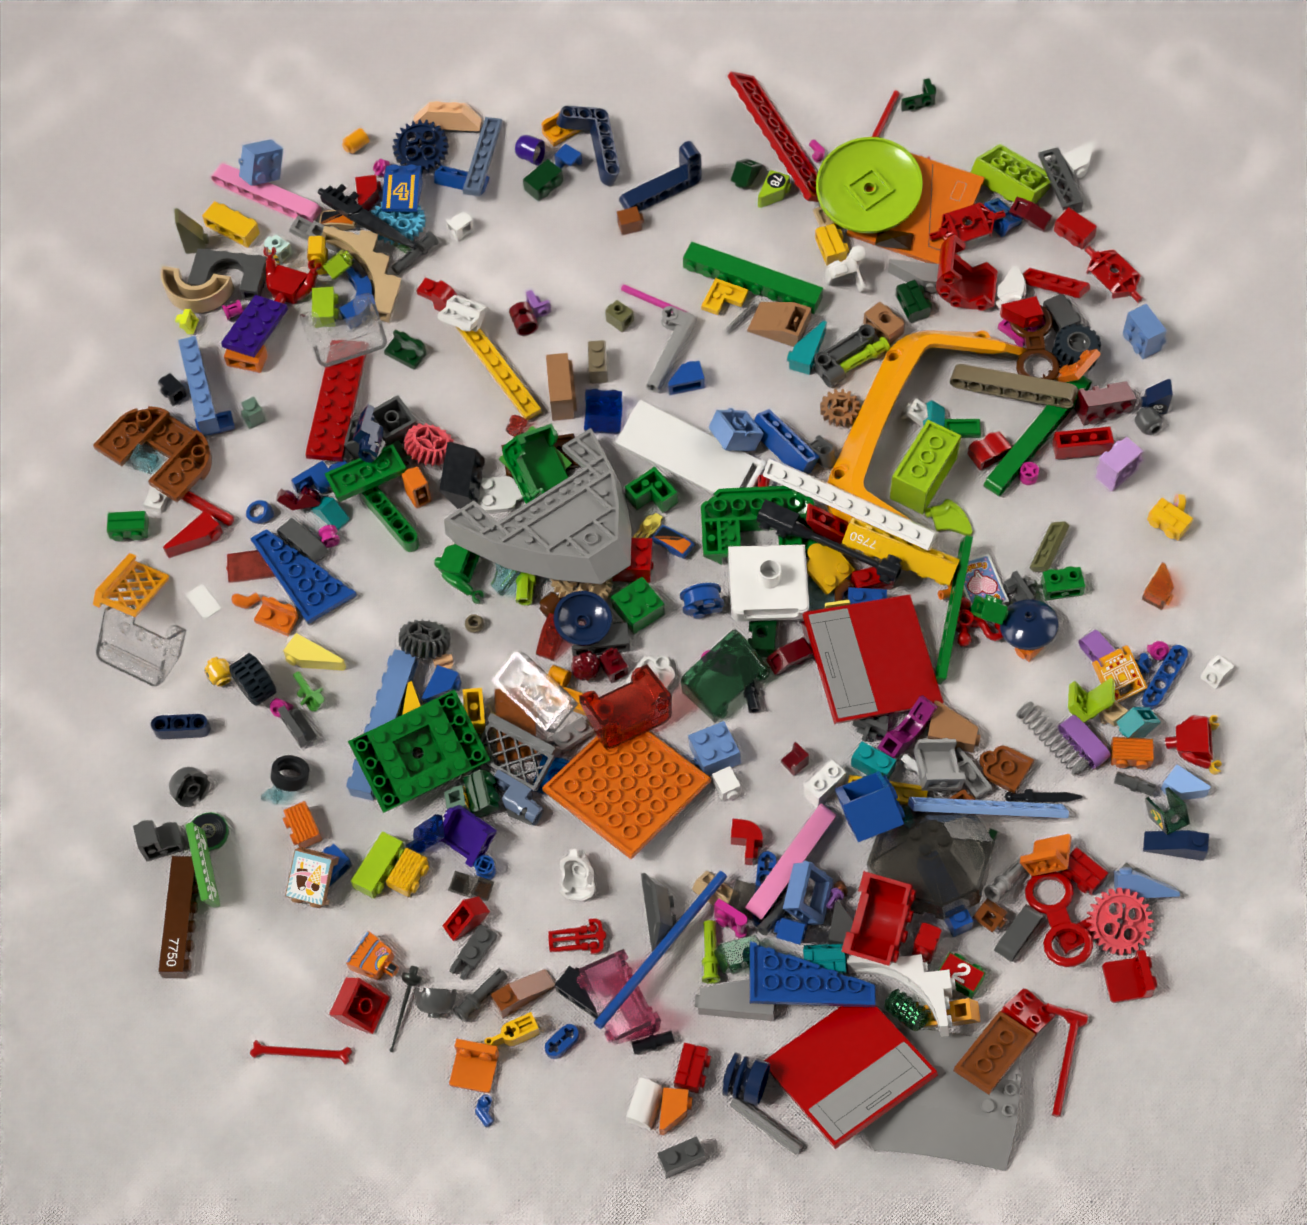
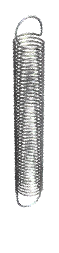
M753 302L754 304L751 303L746 308L747 310L743 311V314L741 313L726 327V329L730 328L729 331L725 330L727 333L730 334L735 327L739 326L757 308L755 302Z

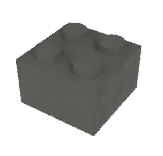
M399 395L374 408L373 415L375 418L373 421L383 427L382 439L386 443L385 447L398 440L400 443L403 442L408 430L413 425H418L417 420Z

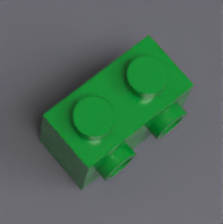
M1069 566L1060 570L1049 569L1042 573L1041 585L1045 601L1083 596L1085 583L1081 567Z
M975 594L970 612L981 619L1002 625L1008 616V606L1002 604L1003 600L988 594L982 597Z

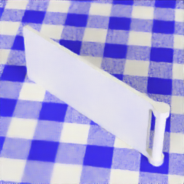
M642 400L638 401L615 443L623 449L712 494L718 489L740 488L752 464L757 468L747 487H755L758 482V476L762 474L767 465L766 461L754 458L743 451H727L723 449L717 438Z

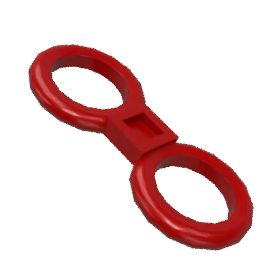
M1055 871L1032 876L1025 888V898L1032 908L1046 914L1051 929L1046 933L1043 945L1044 952L1049 960L1059 966L1075 967L1084 963L1089 958L1093 949V940L1087 929L1080 924L1071 922L1066 908L1071 903L1074 895L1073 885L1068 877ZM1044 880H1055L1063 885L1065 895L1060 902L1054 905H1045L1038 902L1033 896L1034 888ZM1070 931L1082 937L1085 945L1079 955L1065 958L1054 952L1052 948L1053 939L1062 932Z

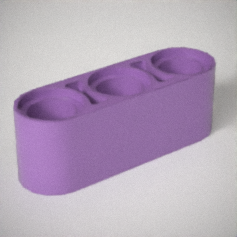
M1097 630L1091 631L1078 640L1080 648L1092 662L1097 660L1100 663L1099 658L1115 651Z
M1076 715L1070 716L1058 725L1059 732L1063 734L1066 740H1069L1068 743L1071 746L1074 745L1076 752L1080 751L1079 755L1081 757H1085L1089 761L1088 765L1091 768L1095 769L1111 757L1107 747Z

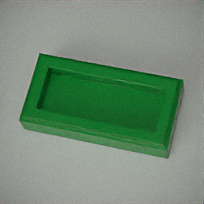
M945 419L944 427L961 435V438L981 437L980 419Z

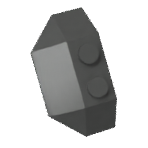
M641 873L651 950L653 952L677 923L676 915L671 914V908H674L673 895L669 896L666 887L646 873Z

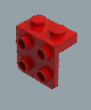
M1145 950L1137 951L1134 958L1103 963L1102 970L1112 1003L1152 997L1155 988H1157L1156 977L1151 974L1152 961L1150 956L1146 955Z
M1025 988L1007 1002L1001 1010L1002 1013L1035 1033L1034 1039L1056 1015L1045 1011L1046 1005Z

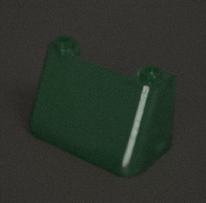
M734 629L682 676V693L716 723L719 719L722 720L727 716L728 704L754 680L757 682L765 681L769 677L770 667L743 635Z

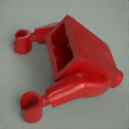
M265 247L263 253L268 257L266 258V283L269 292L275 298L274 301L283 304L285 302L296 304L298 300H302L312 292V288H315L318 276L317 270L321 269L322 264L318 262L315 267V260H310L308 262L309 273L278 264L276 266L275 258H273L277 252L276 248L273 247L272 254H270L268 247Z

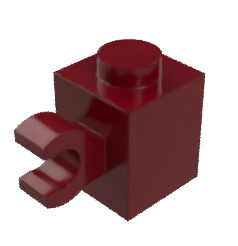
M616 648L606 650L599 657L601 661L600 666L611 683L628 675V666Z

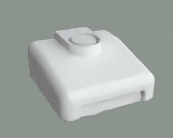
M805 545L728 547L731 616L735 621L803 620L802 614L809 611Z

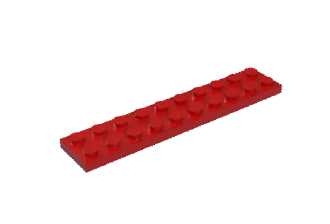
M730 71L727 77L731 82V86L736 89L739 98L747 106L746 109L752 114L755 123L761 128L762 134L768 139L770 146L778 154L779 160L787 168L786 171L794 179L795 185L800 188L803 197L807 201L819 202L816 194V178L818 173L756 78L752 75Z

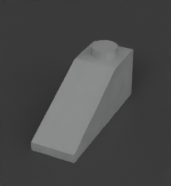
M889 259L888 273L905 282L916 280L918 285H922L924 291L930 293L937 292L938 264Z

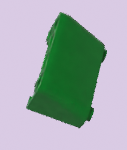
M552 423L515 436L502 449L504 459L526 504L568 478L553 446L557 442L558 433Z

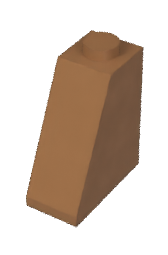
M935 700L934 704L938 708L931 717L927 738L956 739L955 749L960 747L963 751L973 753L974 747H979L981 735L977 734L978 727Z

